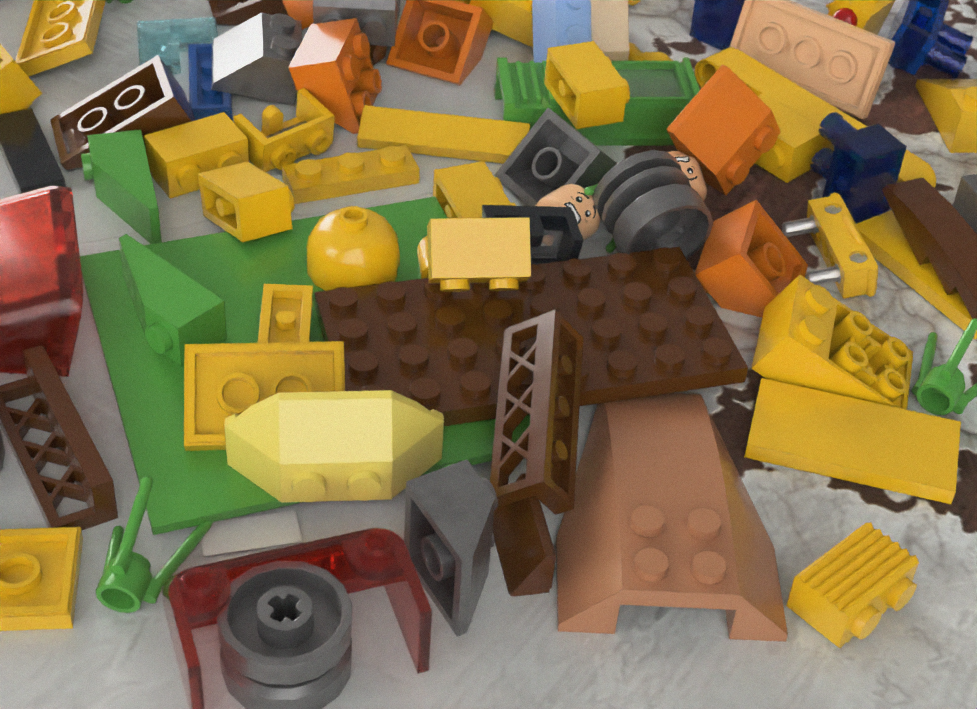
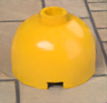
M349 206L331 211L319 219L308 236L307 274L316 286L327 291L340 287L351 288L382 284L389 281L395 282L397 269L400 266L399 242L396 232L385 217L370 209Z

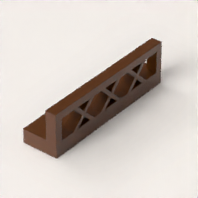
M556 309L504 329L490 482L497 495L498 507L535 496L555 515L574 509L584 338ZM537 336L536 342L521 358V342ZM532 373L534 375L533 383L518 400L516 398L518 387ZM526 415L530 416L529 427L516 443L512 442L513 431ZM523 458L527 460L525 479L508 484L510 474Z
M40 345L23 350L27 378L0 385V426L48 528L81 527L82 530L117 519L118 512L113 479L44 346ZM33 395L35 399L27 412L6 407L5 405L7 402ZM31 428L51 433L44 445L24 441L23 438ZM47 462L68 467L61 480L42 476L39 473ZM64 497L86 502L88 506L86 509L60 518L56 512Z

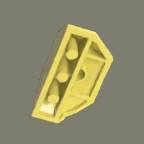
M392 390L277 393L250 406L240 415L235 413L225 418L227 465L281 503L390 500L406 488V481L420 477L442 459L444 416L443 413L434 409L429 411L420 403Z

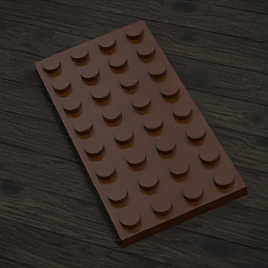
M662 247L656 250L632 252L630 255L615 253L608 256L583 259L574 258L567 261L531 264V277L526 282H518L519 289L513 291H490L489 283H470L469 291L443 292L440 291V283H429L428 278L399 282L389 281L382 284L351 288L340 287L334 290L314 292L315 310L324 341H344L345 391L392 390L420 403L429 411L434 409L443 413L444 426L496 419L504 329L555 309L584 338L580 406L743 383L746 381L748 371L746 362L680 247ZM537 336L521 342V358L536 342ZM532 373L518 387L516 391V398L518 400L533 383L534 375Z

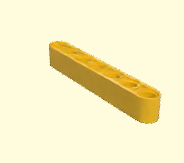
M733 47L726 48L700 60L696 64L695 77L700 88L724 64L757 96L763 93L826 129L827 132L819 163L885 205L889 206L882 192L885 185L923 177L934 188L936 187L935 172L926 161L742 51Z

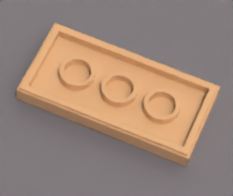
M745 0L730 47L742 51L837 109L860 119L868 118L896 42L791 0Z

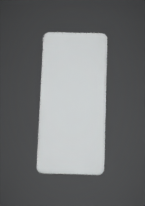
M295 510L212 522V527L200 542L202 554L204 556H214L299 543L302 541L297 512Z

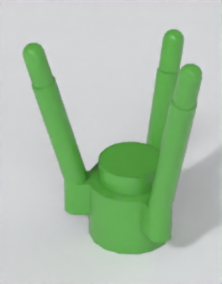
M973 318L970 321L947 363L932 368L938 336L935 332H931L928 335L918 380L911 389L912 393L917 396L919 404L926 411L936 415H947L952 411L956 414H962L968 403L977 397V383L964 392V375L957 368L977 331V318Z
M145 476L141 480L125 532L120 525L113 528L103 574L95 590L98 600L103 605L118 612H136L139 610L142 601L155 604L162 587L212 527V522L210 521L200 523L154 578H152L150 562L144 556L132 552L153 484V479L150 476Z

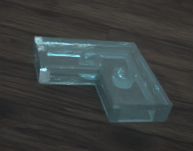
M216 18L137 22L139 65L159 55L172 74H181L180 52H188V45L213 43V39L218 37Z

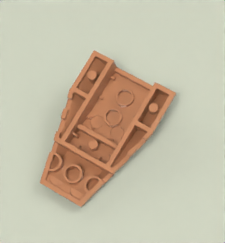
M668 393L597 404L576 472L574 509L564 512L556 537L558 631L615 634L620 605L724 609L726 611L729 639L786 642L788 632L774 546L702 395Z

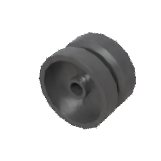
M275 561L256 566L232 581L220 599L217 616L218 638L221 644V673L228 692L246 709H322L336 699L350 678L352 661V603L344 585L327 570L300 561Z

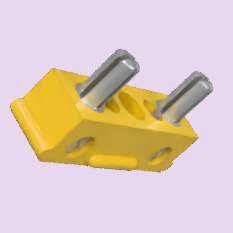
M831 193L829 197L808 200L807 218L783 222L782 232L786 237L810 233L827 268L807 271V280L815 285L835 282L843 299L860 295L870 297L875 295L878 265L841 195Z

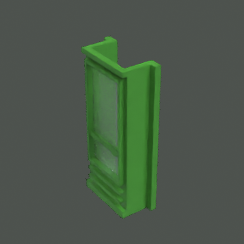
M497 57L493 91L495 100H503V121L530 123L531 129L545 110L549 108L574 127L544 84L546 61H542V63H534V61H529V63H521V61L508 63L507 57ZM683 57L682 63L678 61H611L621 77L627 80L630 88V100L625 105L623 122L576 130L596 146L674 145L666 129L700 91L689 58Z

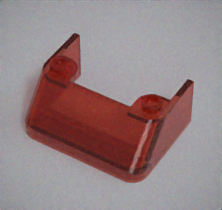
M370 528L191 567L171 576L163 587L164 612L189 709H205L201 666L191 630L217 624V616L227 609L231 601L230 584L233 580L253 567L275 561H300L325 569L344 585L347 594L384 586L417 674L429 671L432 609L403 539L388 529Z

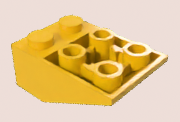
M799 275L764 308L751 369L769 380L907 410L913 351L908 349L900 339L889 336L870 323L868 318L862 313L851 310L832 297L824 287L815 285L802 275Z

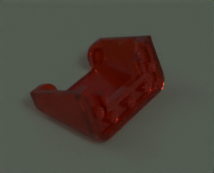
M50 185L0 199V372L26 374L23 350L43 345L58 375L68 377L82 314L83 280L72 189L70 187Z

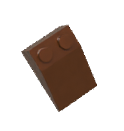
M157 55L53 117L50 121L60 162L66 170L83 168L81 154L89 153L87 135L141 130L144 141V135L195 121V117L185 91L160 56Z

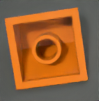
M406 0L396 30L395 46H391L386 64L394 68L461 85L482 59L494 22L483 8L454 0Z
M724 64L721 65L666 129L677 151L683 152L697 160L705 183L725 196L735 185H739L745 180L752 165L763 153L768 152L774 146L778 135L781 133L772 110Z
M754 200L713 221L710 236L704 244L695 275L704 291L710 294L721 308L762 318L764 308L799 275L806 276L808 264L760 203Z

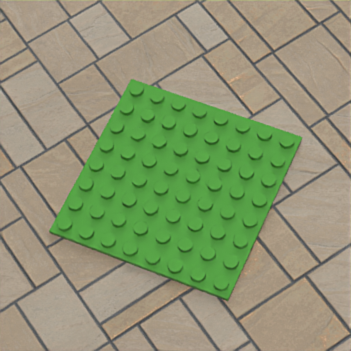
M436 196L366 208L385 217L398 236L400 266L397 269L395 282L422 279L417 257L418 244L427 236V225L430 219L447 218ZM325 215L292 220L293 229L247 242H241L228 232H221L144 245L225 301L227 339L220 343H258L264 284L313 286L310 342L324 341L315 310L314 292L324 290L316 286L307 274V242L313 228L319 219ZM120 250L78 256V265L139 486L143 477L150 476L153 479L146 506L153 535L198 526L205 521L216 522L303 503H281L227 465L226 450L185 451L184 365L181 367L164 354L156 353L148 344L123 277ZM526 415L513 431L512 442L516 443L529 427L530 416ZM496 419L444 426L442 459L421 476L466 459L471 465L492 461Z

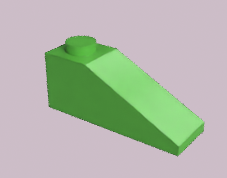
M141 130L87 135L89 153L81 154L84 180H93L96 197L150 244L161 243L158 204Z
M128 234L119 237L123 277L146 340L156 353L164 354L182 367L184 365L185 344H215L227 339L225 301Z

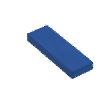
M212 43L188 45L189 104L195 120L225 112L233 121L231 93L212 90Z

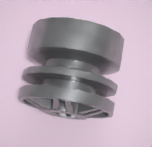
M650 150L624 159L602 177L594 191V205L608 233L612 234L620 253L630 255L632 252L656 250L662 247H680L686 259H688L701 248L710 236L713 226L710 211L698 192L691 188L689 178L682 172L676 158L666 151Z

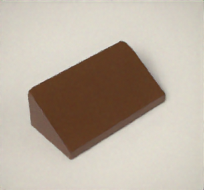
M526 473L521 474L516 481L525 479ZM535 496L498 507L494 510L492 531L508 593L514 597L549 593L553 583L556 553L540 501Z

